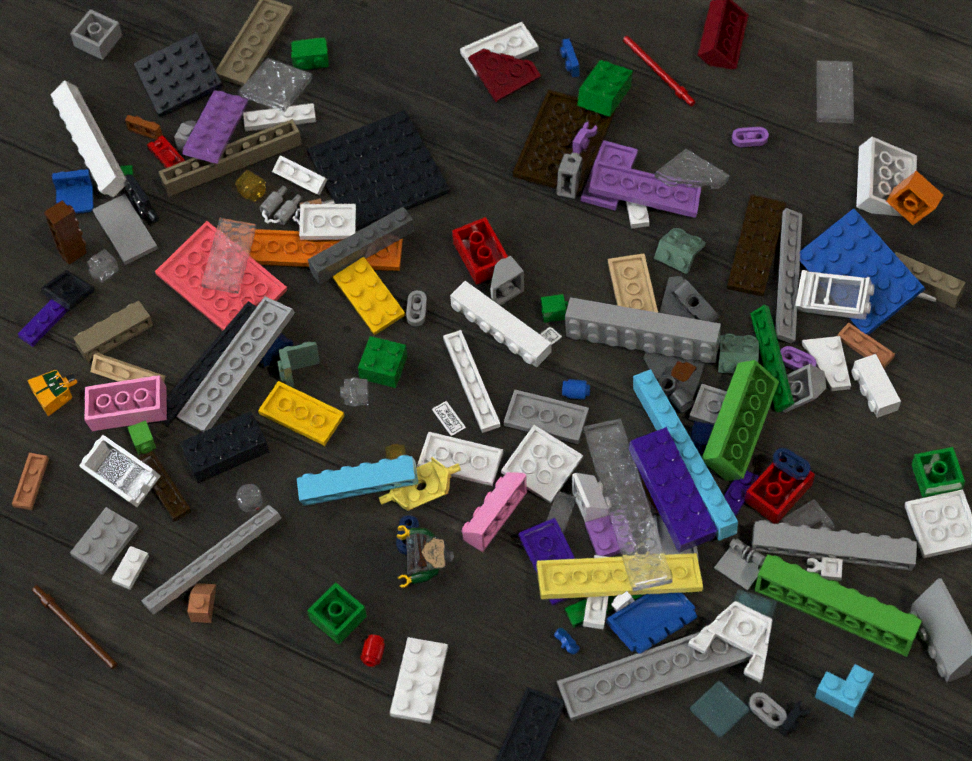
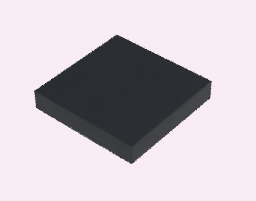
M65 270L41 287V293L70 310L94 293L95 287Z

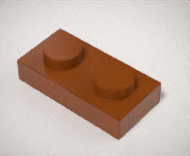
M128 115L125 119L128 131L155 140L162 135L161 127L156 122H149L138 116L134 117Z

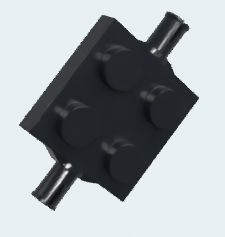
M132 174L125 175L127 181L125 187L130 194L129 199L133 206L137 205L141 218L145 217L148 223L158 222L160 218L155 213L149 198Z

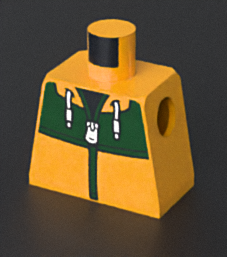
M57 370L28 380L32 392L47 416L72 399L69 388L78 383L73 373L62 378Z

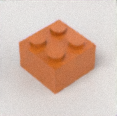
M915 171L893 188L886 202L914 225L936 209L943 194L919 172Z

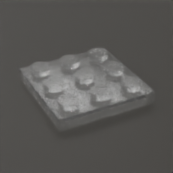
M267 58L239 90V94L244 98L285 112L313 78L311 73Z

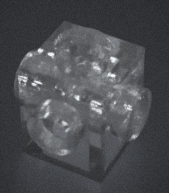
M105 249L97 255H93L87 261L89 274L94 279L97 278L101 283L111 278L119 270L116 259Z
M344 379V386H341L340 396L344 398L345 405L352 407L368 405V379Z

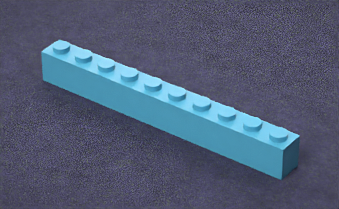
M650 369L633 376V389L656 430L667 427L718 530L716 537L720 541L737 534L738 520L653 372Z

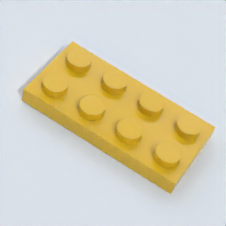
M362 257L333 276L336 284L374 335L405 316L401 306L365 257Z
M280 381L277 382L258 410L260 415L323 446L327 444L345 416L344 412Z

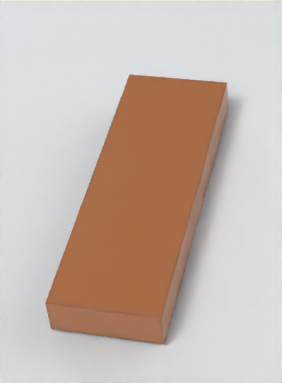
M848 323L837 335L840 336L844 344L864 357L876 354L883 368L895 357V353L860 331L851 323Z
M29 453L12 502L13 507L33 509L49 461L48 456Z

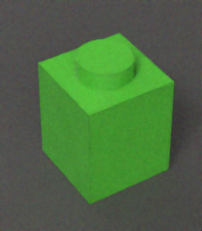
M146 420L128 427L138 455L149 453L156 448Z

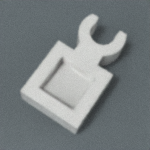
M822 557L821 562H818L814 558H809L807 564L813 565L815 568H807V571L821 573L820 576L827 580L841 581L843 559Z

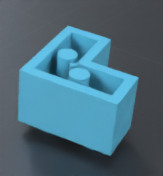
M856 664L846 681L826 672L817 688L815 698L853 717L874 674Z

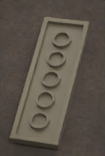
M259 0L216 69L218 77L247 88L291 16L293 7L274 0Z

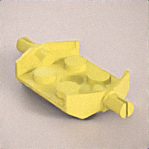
M431 457V462L417 467L419 484L426 483L424 490H417L418 484L391 489L388 494L379 497L382 505L393 500V502H397L402 508L409 511L446 495L450 488L451 475L462 471L459 463L445 468L444 465Z

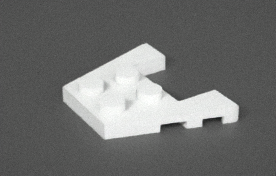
M735 601L717 616L715 621L702 629L700 634L695 638L693 637L689 641L688 646L706 654L712 641L717 637L753 655L744 670V675L761 683L772 619Z

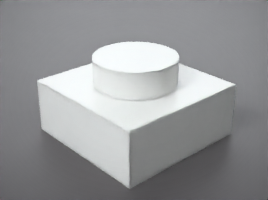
M626 591L622 595L619 594L611 605L618 612L634 602V599Z

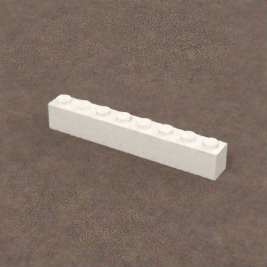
M64 81L51 94L54 100L53 104L58 108L60 117L65 121L66 128L72 135V140L77 144L78 151L85 160V165L90 169L92 178L97 182L98 190L104 195L108 194L114 197L127 184L126 178L78 88Z

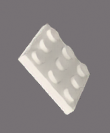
M533 425L502 468L501 473L504 475L507 472L526 474L527 490L551 504L582 460L583 455Z
M963 489L905 502L904 506L923 558L972 548V513Z

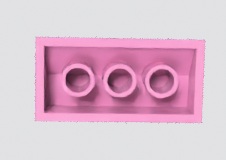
M507 472L503 478L500 477L495 485L496 488L493 492H489L486 495L484 504L481 507H477L472 520L466 522L463 526V541L484 552L526 495V474Z

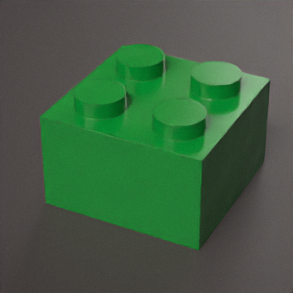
M370 336L358 366L359 378L396 388L407 359L406 345Z
M953 447L914 455L912 468L922 498L963 489L965 480Z
M336 582L307 610L310 621L338 645L367 617L365 606Z

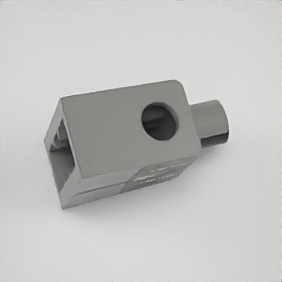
M578 153L564 154L558 170L557 195L570 198H575L582 174L583 159ZM572 176L570 182H568L566 178Z

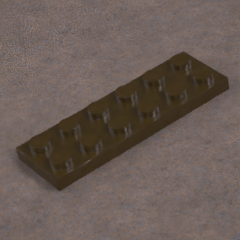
M750 195L727 289L764 297L782 225V214L787 202Z

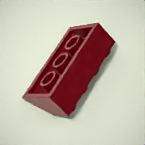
M713 0L710 2L698 52V57L709 66L732 70L737 69L749 14L733 0Z

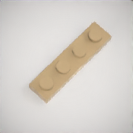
M95 353L93 356L90 372L118 382L160 375L163 382L165 380L164 375L100 353Z

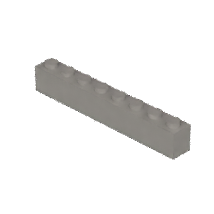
M760 520L755 522L753 527L751 551L754 549L757 552L821 560L822 557L843 559L842 562L912 571L916 565L917 541H911L909 538L893 539L887 535L876 537L871 536L869 533L852 534L847 530L836 532L831 531L829 528L812 529L807 525L796 527L788 523L772 524L769 521Z

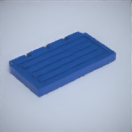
M682 592L645 594L608 617L606 623L631 651L636 650L641 654L651 648L652 644L655 645L668 637L667 633L671 635L682 628L683 624L687 625L695 620L697 614L695 613L696 607Z

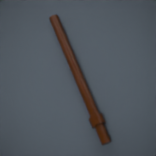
M38 585L33 587L32 591L41 599V603L46 608H50L111 669L117 666L118 663L55 603V599L50 594H46Z

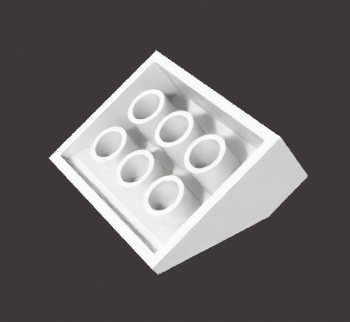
M874 137L863 143L859 147L856 207L874 214L902 216L886 200L895 186L916 171L917 155Z

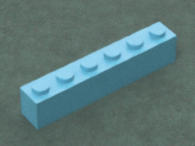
M402 455L394 460L381 459L378 463L373 464L365 462L357 467L344 466L336 471L324 470L320 474L315 475L308 473L297 478L299 501L304 506L419 484L416 462L409 455Z

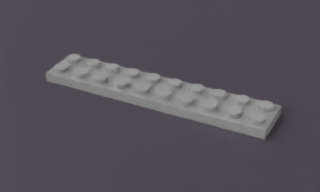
M699 632L646 650L641 654L638 653L559 680L557 684L569 717L573 721L750 660L753 655L717 637L712 641L706 654H703L688 646L689 641L701 633Z

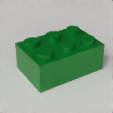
M600 60L579 88L577 106L610 117L631 88L633 71Z

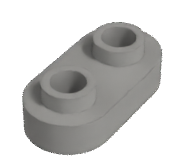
M413 291L408 296L406 318L411 326H420L425 322L427 297L424 292Z
M758 692L751 696L749 701L750 710L769 727L774 729L781 728V725L787 718L785 710L765 693ZM761 703L763 707L759 708L756 704ZM776 716L779 720L773 721L772 717Z

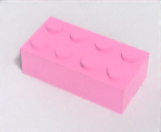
M160 375L85 387V422L92 431L135 425L145 420L147 423L167 420L166 385Z

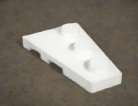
M840 336L802 340L804 349L816 359V366L825 371V380L831 391L850 389L851 383Z

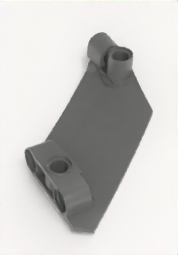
M681 276L669 277L659 313L708 322H715L720 318L716 311L686 279H683ZM699 302L696 307H691L692 303ZM646 352L644 360L656 377L666 397L681 413L690 409L694 405L693 400L705 363L700 360H687L678 356ZM678 361L682 363L688 362L697 367V370L685 382L671 376V370ZM667 384H673L671 388L664 389Z

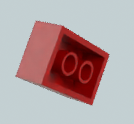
M482 218L452 230L453 244L475 284L477 285L492 279L495 265L501 259H506L508 255L487 218Z
M772 463L746 491L744 502L773 524H777L813 485L815 474L810 471L807 478L797 480L778 469ZM801 469L796 470L799 473L803 472Z

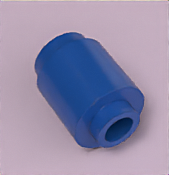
M568 379V381H563L562 396H567L570 399L585 400L586 396L590 395V385L587 384L586 380Z

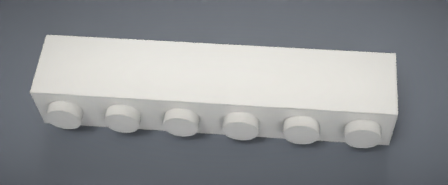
M464 281L450 295L451 306L455 311L464 314L470 322L478 324L484 332H489L496 341L504 343L511 352L523 357L526 363L538 367L551 353V342L468 282Z

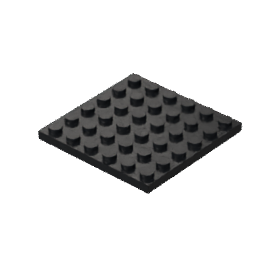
M405 110L307 149L319 175L327 179L325 186L335 204H356V231L373 224L401 207H404L407 211L450 193L449 186Z

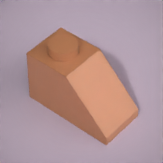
M195 584L190 593L188 615L191 622L211 623L216 584Z

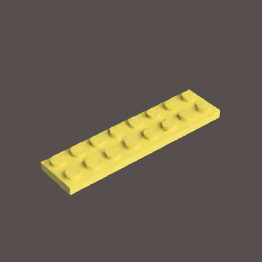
M697 553L537 561L536 564L541 599L618 596L626 591L630 595L702 592L703 589Z

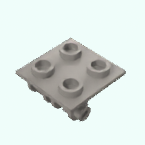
M733 539L730 543V548L714 569L748 590L757 579L766 557L754 549L751 551V547L739 539Z

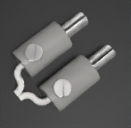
M282 186L278 192L273 191L259 207L265 218L264 222L267 224L273 222L284 225L298 209L296 205L302 197L297 194L292 201L287 200L274 215L275 220H268L267 216H270L283 201L282 196L287 191V188Z

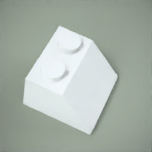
M572 474V493L584 521L588 522L608 516L611 506L609 500L603 497L602 493H604L601 482H597L593 475Z

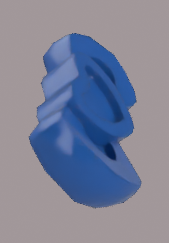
M559 628L555 631L554 636L561 641V648L564 649L566 647L567 652L571 654H576L579 651L580 647L576 645V641L572 639L566 630Z

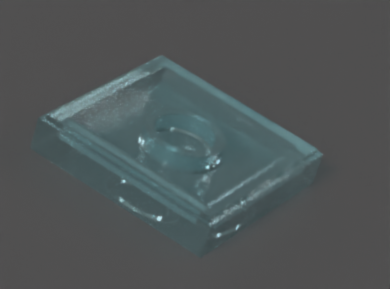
M718 681L690 707V711L721 738L749 711V708L723 683Z

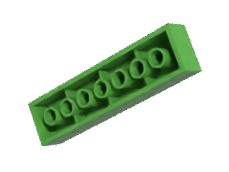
M767 555L758 573L755 592L903 656H908L922 621L914 614L901 612L895 606L880 603L874 597H866L855 589L845 588L834 580L824 579L818 573L803 570L799 565L789 564L778 556Z

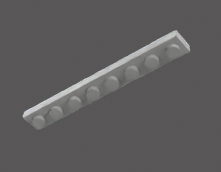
M786 208L782 214L775 332L777 339L793 343L796 337L797 308L795 305L799 283L802 214Z
M270 505L266 506L141 600L144 606L153 615L162 610L164 606L178 598L180 594L195 585L196 582L211 573L213 569L227 561L229 557L281 519L279 513Z

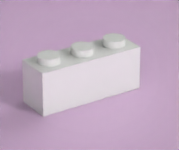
M874 354L856 360L852 369V376L855 380H858L860 391L863 396H866L871 412H874L878 418L898 411L901 400L877 355Z

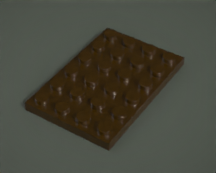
M548 89L513 170V177L557 189L558 170L564 154L571 155L574 153L573 140L580 129H583V125L588 122V129L592 130L594 126H597V133L592 137H588L589 143L587 148L583 149L579 154L583 158L582 174L576 195L581 196L616 109L609 117L577 106L578 97ZM572 176L567 177L566 180L570 182Z

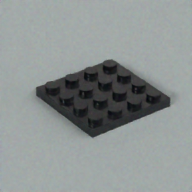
M197 33L134 63L160 118L223 87Z

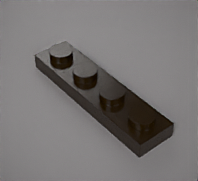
M151 451L138 458L160 475V478L152 488L173 521L175 522L191 513L190 507L155 453Z

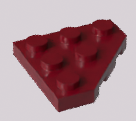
M483 48L468 57V60L495 102L502 100L541 77L532 61L516 59L511 55L498 54Z

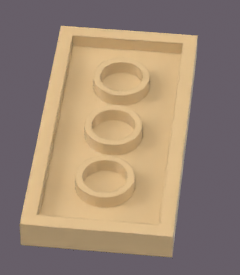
M645 254L608 259V267L617 306L658 313Z

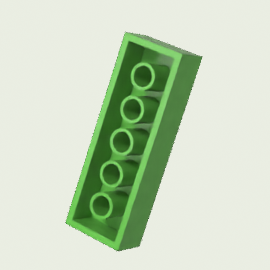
M756 360L737 364L702 457L704 463L725 481L744 478L779 383Z

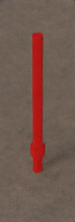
M629 36L624 37L623 41L675 91V94L680 99H683L690 106L696 103L688 94V91L683 86L680 87Z

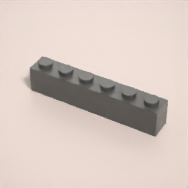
M401 207L309 258L310 272L319 284L327 281L362 257L366 259L413 233L414 224L412 217L404 207Z

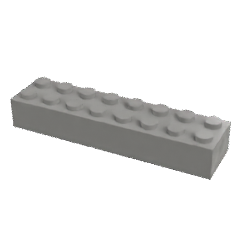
M571 297L565 314L566 337L575 340L582 339L592 343L599 342L610 346L626 347L631 350L638 349L648 353L655 352L666 356H678L687 360L694 359L704 363H716L720 346V323Z

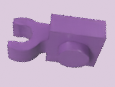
M588 122L583 125V129H580L573 140L574 153L580 154L583 149L587 148L589 143L588 137L596 135L597 126L589 130Z

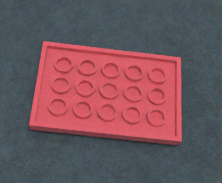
M208 221L155 271L157 276L222 331L248 301L258 306L264 296L277 301L287 291V287Z

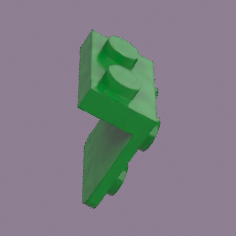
M325 38L297 40L291 43L294 71L329 67Z

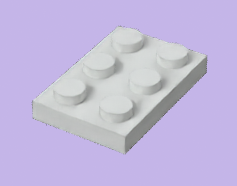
M300 204V240L345 239L356 233V204Z

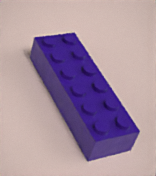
M667 427L631 440L629 452L678 553L715 539L718 530Z

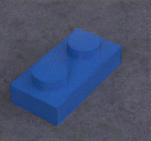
M564 39L560 48L561 56L566 59V69L571 72L572 78L579 76L578 60L570 39Z

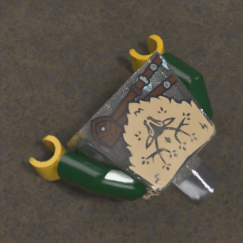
M403 525L398 527V531H405V534H398L397 538L400 540L407 538L408 574L411 575V577L406 575L399 576L398 579H407L405 585H400L401 588L408 587L410 583L417 584L429 581L438 575L439 570L445 568V562L453 561V551L445 550L444 540L439 539L429 529L410 528V530H407Z

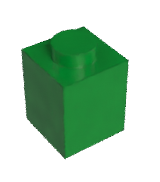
M563 294L541 297L544 323L565 320L569 303L564 300Z

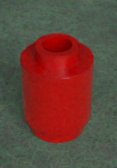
M369 635L368 639L365 640L360 659L366 666L374 667L380 664L385 647L384 639L378 635Z

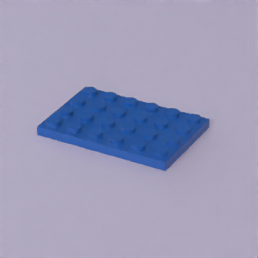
M854 208L799 252L800 262L808 272L861 278L870 277L872 284H874L873 296L870 295L869 302H871L870 313H867L866 320L849 318L860 331L867 335L925 290V287ZM819 282L821 287L827 292L828 282ZM832 283L829 296L838 306L856 308L860 286Z

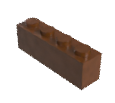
M62 200L44 211V215L59 254L70 265L87 254L85 248L87 244L82 237L81 229L78 227L79 222L74 216L76 212L71 205L67 206Z

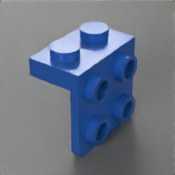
M89 169L52 174V180L56 188V204L63 200L67 206L71 205L76 213L93 211V182Z

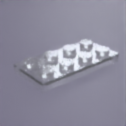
M817 60V122L853 123V62Z
M223 218L219 219L202 279V287L239 293L257 228L256 224Z

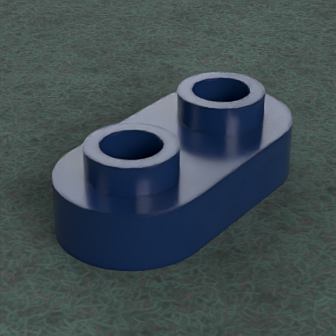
M780 448L775 451L773 464L778 469L797 480H803L809 476L810 464L808 461L786 448ZM801 469L803 472L799 473L796 470Z
M407 515L399 521V526L403 525L407 530L419 528V522L414 516ZM408 522L412 523L411 526H406L405 524ZM398 531L397 535H403L405 531ZM397 538L396 545L398 551L401 554L408 555L407 546L409 544H403L405 540Z

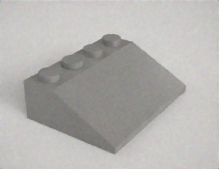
M940 578L913 602L909 613L922 620L918 630L922 641H926L928 653L932 659H935L940 676L944 677L946 682H950L970 674L972 669V635L942 578Z

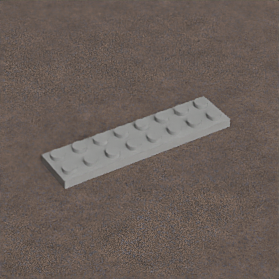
M264 296L176 417L201 432L211 429L295 314L294 310Z

